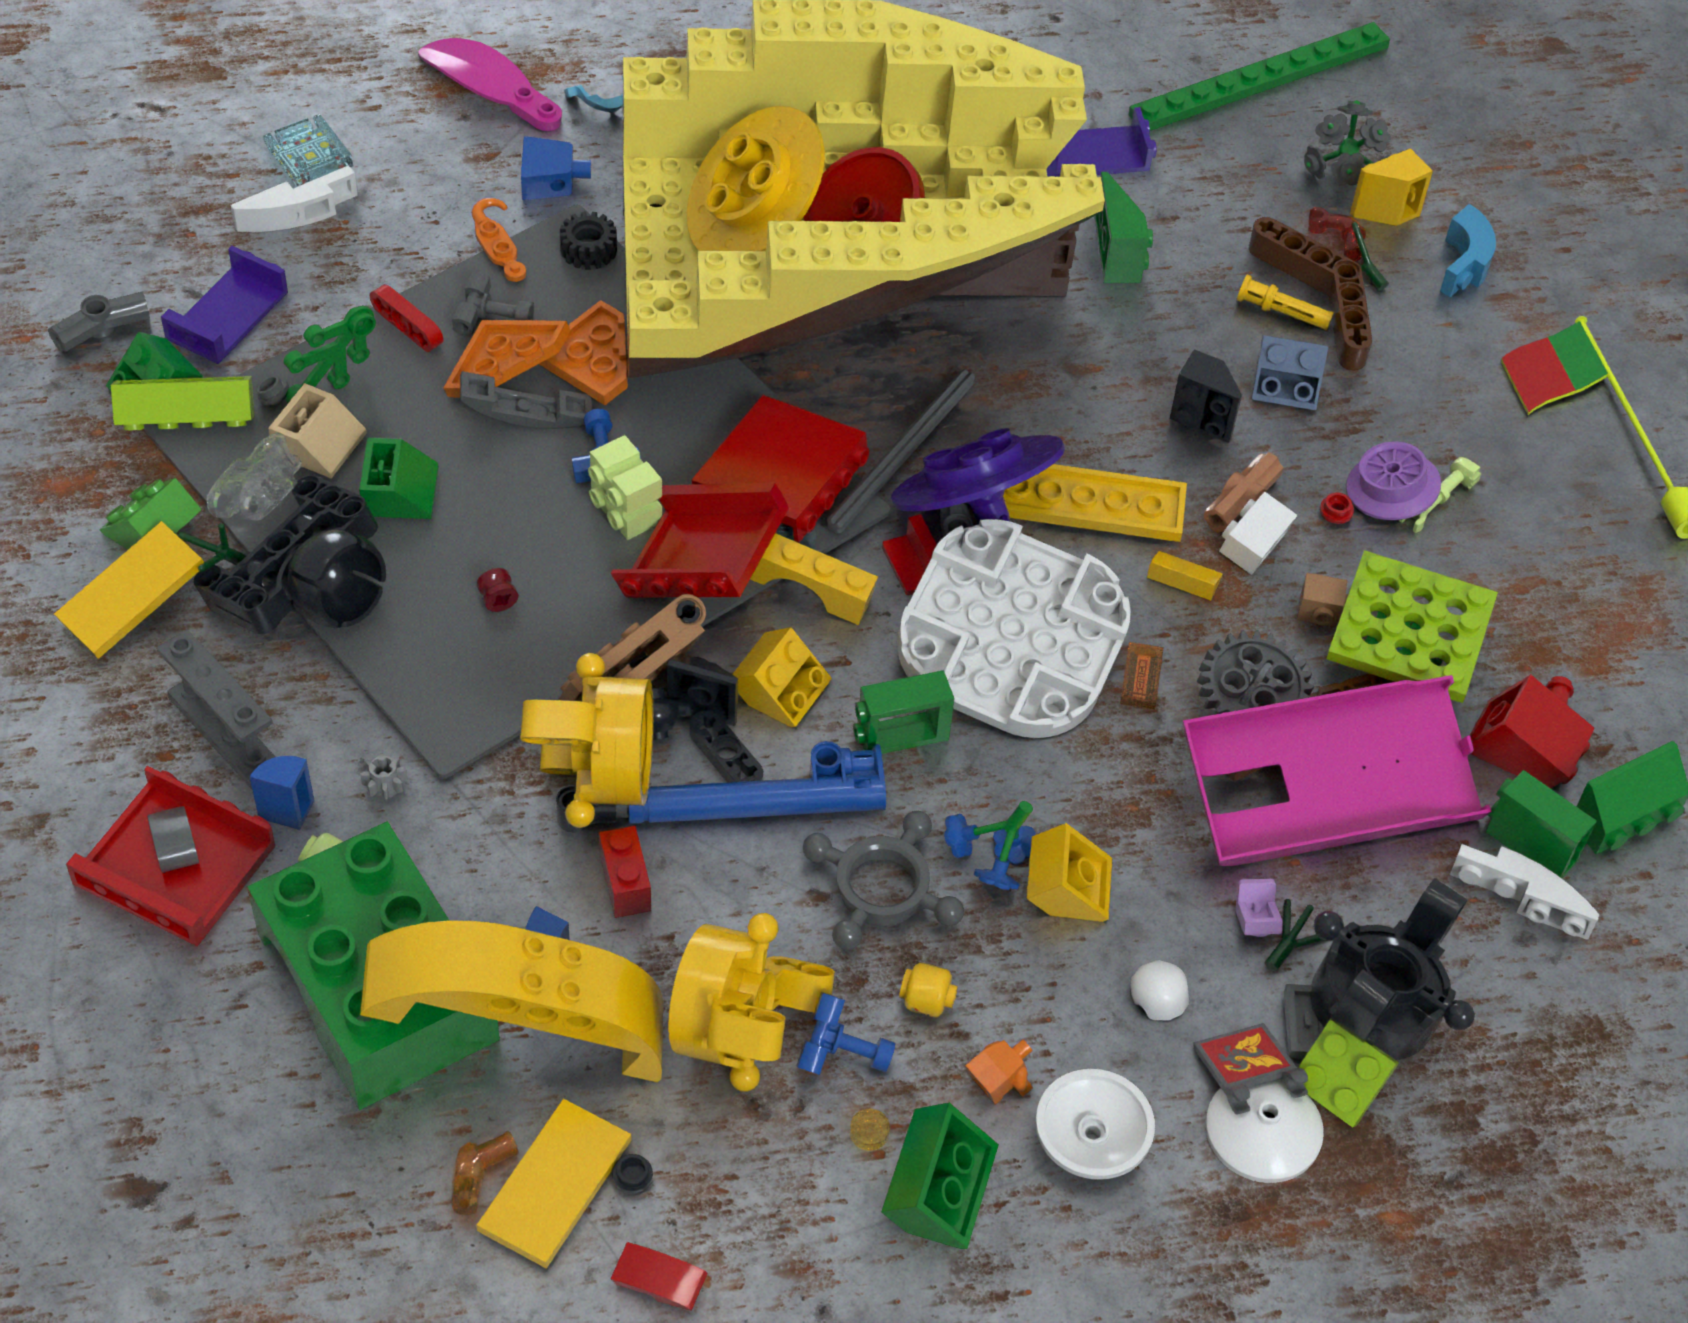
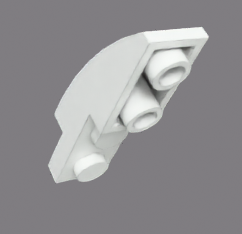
M348 165L296 188H292L286 181L231 205L234 227L237 232L276 231L304 226L336 215L335 205L358 196L355 172Z
M1461 845L1450 873L1451 876L1459 878L1467 884H1475L1496 892L1502 897L1520 901L1517 913L1528 917L1534 922L1550 925L1563 930L1571 936L1589 939L1599 914L1582 895L1559 876L1539 863L1501 846L1497 857L1469 846Z

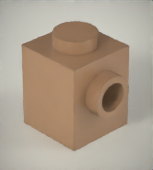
M1306 573L1300 594L1297 620L1316 623L1322 626L1337 627L1349 595L1346 594L1348 580Z

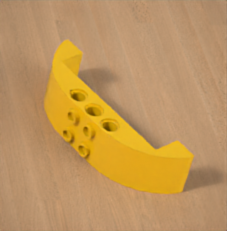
M438 921L411 925L382 934L370 940L367 944L360 1012L362 1016L399 1024L412 1006L419 1002L623 1049L622 1075L657 1083L662 1079L664 1006L662 993L654 979L647 972L622 956L598 947L518 927L480 921Z

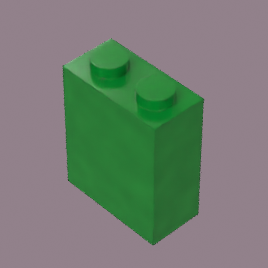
M1523 770L1514 780L1507 778L1498 789L1496 796L1500 799L1495 802L1491 808L1492 812L1488 814L1491 821L1486 833L1510 850L1539 863L1562 879L1579 861L1597 821Z

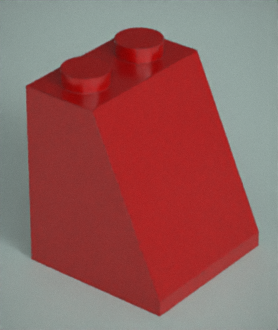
M1530 674L1488 700L1470 733L1474 749L1471 755L1516 776L1524 770L1551 789L1560 783L1567 784L1578 771L1576 764L1579 758L1588 751L1590 747L1588 741L1595 728Z

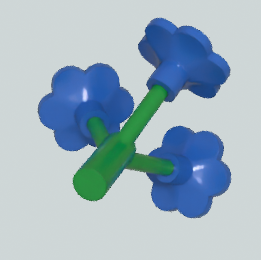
M1021 801L1008 820L981 827L967 825L966 819L962 814L947 816L945 820L947 828L944 833L945 841L951 847L952 854L956 858H961L972 854V840L978 839L981 834L994 832L993 840L996 843L994 848L996 858L993 868L991 870L975 869L974 875L979 877L980 881L995 885L1001 889H1019L1020 883L1006 873L1010 863L1012 865H1021L1025 858H1030L1032 836L1036 835V832L1032 827L1022 825L1033 811V807L1029 802Z

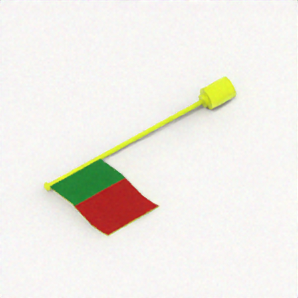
M1579 316L1576 318L1575 324L1557 334L1520 346L1501 358V363L1528 415L1547 403L1581 392L1608 377L1668 489L1661 499V507L1676 535L1682 539L1688 538V487H1674L1586 325V317Z

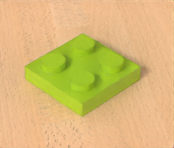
M1330 1019L1298 1068L1305 1070L1308 1075V1081L1304 1083L1305 1088L1308 1090V1095L1353 1128L1357 1126L1399 1062L1375 1045L1372 1046L1366 1041L1364 1043Z

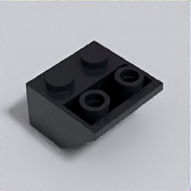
M1193 350L1178 374L1169 419L1229 443L1232 439L1242 394L1223 360L1198 350Z

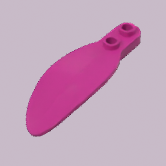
M447 38L431 42L418 51V56L426 63L470 91L493 102L508 105L513 113L535 128L542 131H553L561 125V108L532 88L521 70L492 47L470 39Z

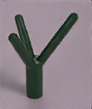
M1353 222L1352 228L1364 260L1363 265L1359 264L1361 270L1375 287L1381 291L1388 286L1389 282L1371 262L1358 223Z
M224 523L218 524L221 542L218 546L183 532L179 534L180 539L215 552L216 555L198 567L200 572L209 569L223 559L238 565L246 557L245 554L229 547Z
M1284 900L1282 940L1265 961V965L1272 971H1277L1293 949L1323 940L1317 934L1296 940V937L1314 910L1312 905H1307L1290 932L1291 900Z

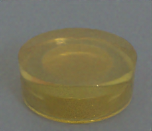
M863 1109L853 1116L850 1125V1137L857 1147L869 1151L877 1150L885 1145L890 1131V1123L885 1114L876 1109Z

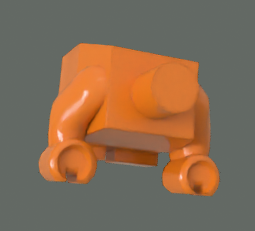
M1024 1039L1012 1048L1005 1040L988 1044L982 1052L965 1065L972 1080L995 1105L1012 1088L1022 1098L1033 1089V1086L1027 1080L1028 1072L1023 1061L1033 1050Z

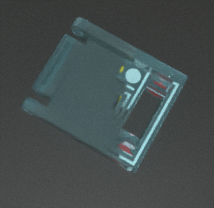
M320 114L313 116L317 129H313V124L306 118L274 130L276 140L271 133L263 135L267 148L296 187L348 165L350 168L353 167L351 153Z

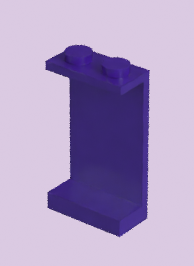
M1134 108L1131 126L1078 130L1047 167V177H1060L1062 164H1095L1097 175H1101V172L1119 174L1150 171L1152 158H1155L1157 154L1155 140L1150 138L1149 121L1144 119L1141 108Z
M231 246L228 249L231 268L184 316L171 309H168L161 316L165 338L216 364H219L288 293L284 269L277 264L269 263L256 257L251 252L243 251L235 246Z

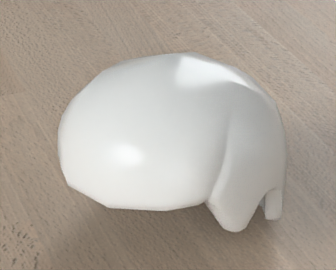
M1154 960L1142 965L1131 977L1130 988L1133 1002L1135 1005L1139 1004L1145 1010L1149 1019H1174L1182 1015L1189 1005L1187 978L1184 972L1172 963Z

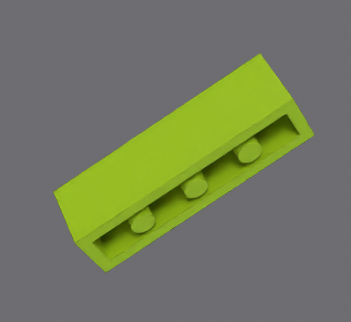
M252 376L117 380L111 384L114 425H123L124 430L144 429V424H158V429H175L179 427L178 423H192L193 428H207L213 426L212 422L226 421V426L239 427L246 426V421L252 420L255 416Z

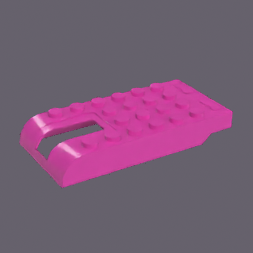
M1453 676L1422 681L1403 680L1183 720L1182 726L1218 865L1236 866L1483 819L1492 812L1490 804L1481 807L1469 766L1468 755L1474 751L1470 735L1463 739L1461 738L1448 688L1454 683ZM1273 765L1280 766L1289 798L1288 802L1224 814H1212L1210 812L1202 777L1230 774Z

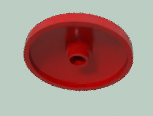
M869 147L856 150L841 157L822 174L819 188L813 202L804 215V221L900 222L903 198L925 199L922 178L916 168L903 155L892 149Z

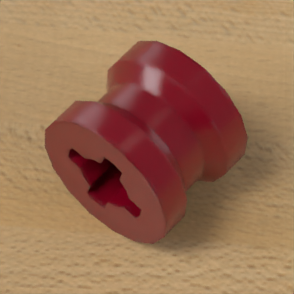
M504 568L490 569L484 572L477 580L476 586L480 594L484 595L483 602L486 608L492 612L509 609L518 600L519 594L515 586L511 584L512 579L509 572Z

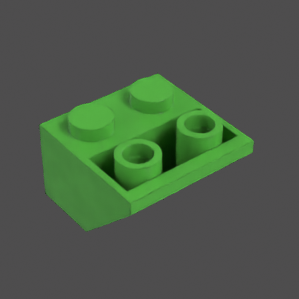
M176 478L164 482L158 479L149 486L143 484L129 495L132 501L125 507L120 505L113 509L105 517L108 522L99 530L114 542L126 549H130L161 521L176 534L202 509Z

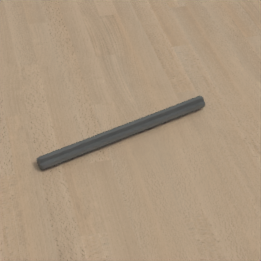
M966 369L958 372L827 518L828 523L826 527L829 531L840 534L974 385L973 380L975 376L973 373H969Z

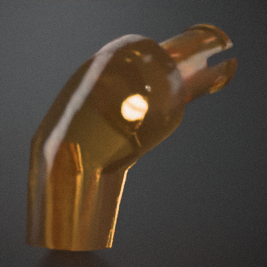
M506 1131L504 1134L479 1145L468 1141L458 1150L454 1163L451 1187L452 1208L458 1215H472L477 1212L482 1195L484 1173L487 1172V1167L519 1154L511 1132Z

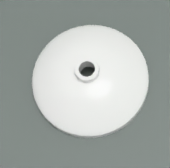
M1081 1069L1059 1077L1043 1093L1036 1112V1132L1046 1154L1064 1170L1089 1179L1115 1178L1133 1170L1148 1154L1155 1134L1153 1111L1144 1094L1126 1078L1106 1070ZM1094 1133L1098 1136V1139H1089L1086 1134Z
M1280 1078L1249 1087L1250 1098L1246 1099L1250 1106V1111L1237 1115L1233 1112L1225 1092L1220 1088L1209 1104L1205 1128L1213 1152L1231 1171L1253 1181L1277 1183L1301 1175L1314 1163L1320 1152L1324 1133L1321 1115L1308 1095L1293 1098L1287 1089L1284 1079ZM1263 1112H1270L1275 1118H1268Z

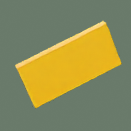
M161 521L56 611L54 615L99 659L199 572L198 567L204 561Z
M563 1098L477 1223V1231L547 1269L632 1141L631 1133Z

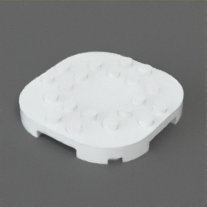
M997 519L980 520L979 525L964 529L961 525L949 532L938 543L908 606L904 609L897 636V651L906 675L912 677L944 670L955 698L953 709L1014 735L1044 738L1056 736L1073 729L1090 714L1095 706L1129 628L1130 603L1128 597L1124 596L1118 585L1119 578L1102 561L1087 553L1083 560L1022 534V525Z

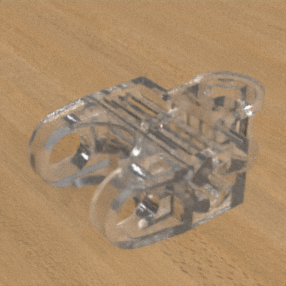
M275 433L267 436L257 444L248 458H236L223 472L207 495V508L212 516L226 519L239 512L246 520L258 521L264 519L281 503L298 483L293 475L302 465L300 458L297 455H293L287 447V440L283 434ZM223 493L227 497L228 504L221 512L218 509L217 500ZM250 505H258V509L254 514L249 510Z

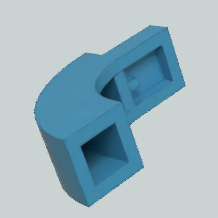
M1468 204L1451 219L1445 239L1447 243L1455 247L1461 254V257L1446 269L1440 289L1442 293L1449 297L1459 289L1464 290L1469 283L1478 288L1488 274L1495 252L1496 237L1490 222L1478 209Z

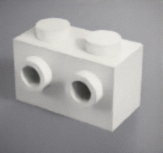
M1265 491L1256 502L1250 499L1239 514L1243 517L1239 523L1232 520L1221 535L1226 540L1219 552L1251 575L1288 532L1297 517V514Z

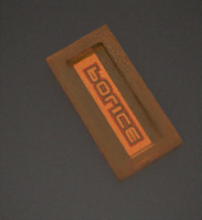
M1129 642L1120 704L1155 710L1164 647Z

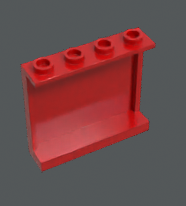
M762 395L692 478V485L776 482L789 506L781 523L793 527L794 541L800 543L804 536L815 528L817 520L823 512L831 508L839 492L850 484L852 476L858 468L866 464L870 453L867 447L866 432Z
M776 482L662 485V497L659 500L665 508L663 516L632 569H613L611 575L626 598L679 597L685 594L696 597H741L789 506Z
M146 766L144 771L148 783L85 858L74 853L66 863L73 885L198 947L275 848L272 827L264 818L257 815L252 817L240 811L237 806L227 800L221 802L209 796L206 791L198 786H188L178 781L174 775L162 770L160 772ZM184 806L199 864L162 873L147 816Z

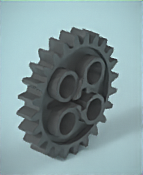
M1241 630L1237 639L1229 633L1224 642L1218 639L1213 649H1208L1204 657L1205 660L1202 661L1199 667L1201 673L1197 683L1201 684L1202 687L1198 694L1201 697H1209L1204 708H1215L1216 712L1214 715L1259 707L1256 703L1265 706L1309 698L1314 689V685L1308 683L1312 672L1302 671L1307 662L1306 660L1296 661L1294 659L1298 651L1297 649H1292L1288 652L1284 649L1286 640L1275 644L1273 643L1274 638L1271 633L1266 640H1263L1259 630L1255 631L1252 638H1249L1247 633ZM1244 660L1251 661L1254 665L1248 664ZM1270 663L1272 666L1266 672L1262 682L1257 685L1247 703L1241 706L1239 702L1245 696L1248 688L1254 683L1264 665ZM1274 679H1279V680H1281L1284 684L1278 683V682H1277L1276 680H1274ZM1226 684L1234 686L1237 690L1229 688Z

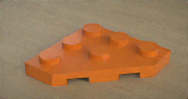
M600 300L569 324L571 331L559 353L539 363V365L603 405H607L628 388L626 330L624 314Z
M481 320L443 387L447 396L460 398V375L462 371L495 377V387L558 354L571 331L567 321Z

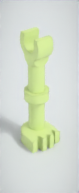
M1458 457L1450 465L1451 474L1441 483L1440 494L1435 503L1421 514L1411 517L1416 520L1413 532L1417 533L1423 529L1428 513L1438 504L1445 503L1450 498V492L1460 483L1468 489L1472 488L1480 480V466L1468 458ZM1406 519L1399 520V522L1403 523Z

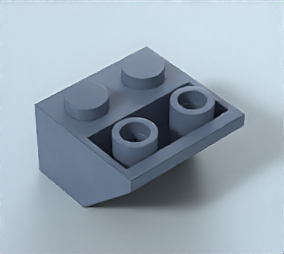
M1262 335L1252 399L1316 410L1328 346Z

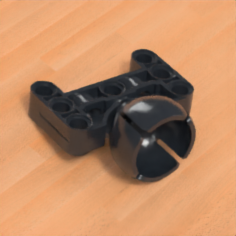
M306 475L298 479L291 489L300 507L231 571L214 565L203 572L199 571L193 579L196 589L212 612L255 634L261 635L277 628L280 621L294 608L293 602L303 615L319 625L341 628L361 622L376 607L382 596L383 588L371 580L353 574V571L366 574L379 582H385L386 565L380 551L368 540L377 532L378 524L365 499L319 476Z

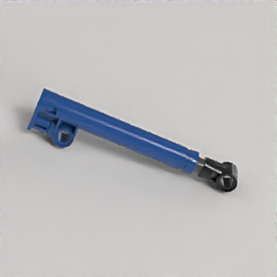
M819 742L811 750L810 778L651 786L648 789V797L644 806L592 804L595 809V816L590 824L616 823V818H629V824L643 823V821L654 823L886 810V785L880 744H874L872 750L851 751L850 748H840L838 744L833 742ZM576 785L563 787L556 796L558 824L563 830L572 833L580 832L586 828L573 827L568 823L565 815L568 804L574 800Z

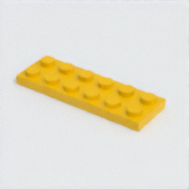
M1053 464L1039 474L1005 489L1003 497L1010 518L1181 542L1187 483Z

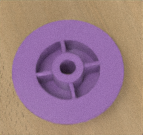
M1397 441L1384 442L1367 450L1360 462L1351 470L1347 479V494L1352 504L1364 514L1383 520H1402L1421 514L1435 503L1441 490V478L1436 467L1425 458V455L1417 447Z

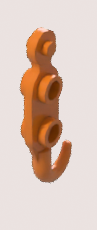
M484 198L473 206L471 212L475 221L476 239L488 258L494 264L504 267V276L507 280L511 282L521 281L526 277L527 273L525 265L516 261L518 254L515 244L503 226L486 217L483 212L484 209L491 206L499 207L504 211L508 207L499 199Z

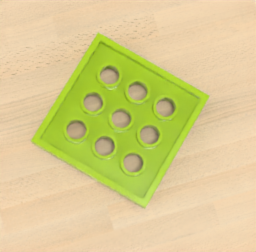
M1364 550L1326 660L1395 682L1403 680L1422 681L1452 675L1454 683L1448 688L1450 699L1463 703L1498 592ZM1389 586L1395 590V593H1385L1379 587ZM1413 597H1424L1429 603L1420 604ZM1447 608H1458L1462 611L1463 614H1452L1447 610ZM1371 612H1383L1387 616V618H1376L1371 614ZM1405 622H1415L1421 629H1411L1405 625ZM1438 633H1449L1455 639L1445 640L1441 638ZM1362 637H1373L1379 643L1368 644L1362 639ZM1405 647L1409 649L1413 654H1400L1396 650V648ZM1430 659H1442L1447 665L1437 666Z

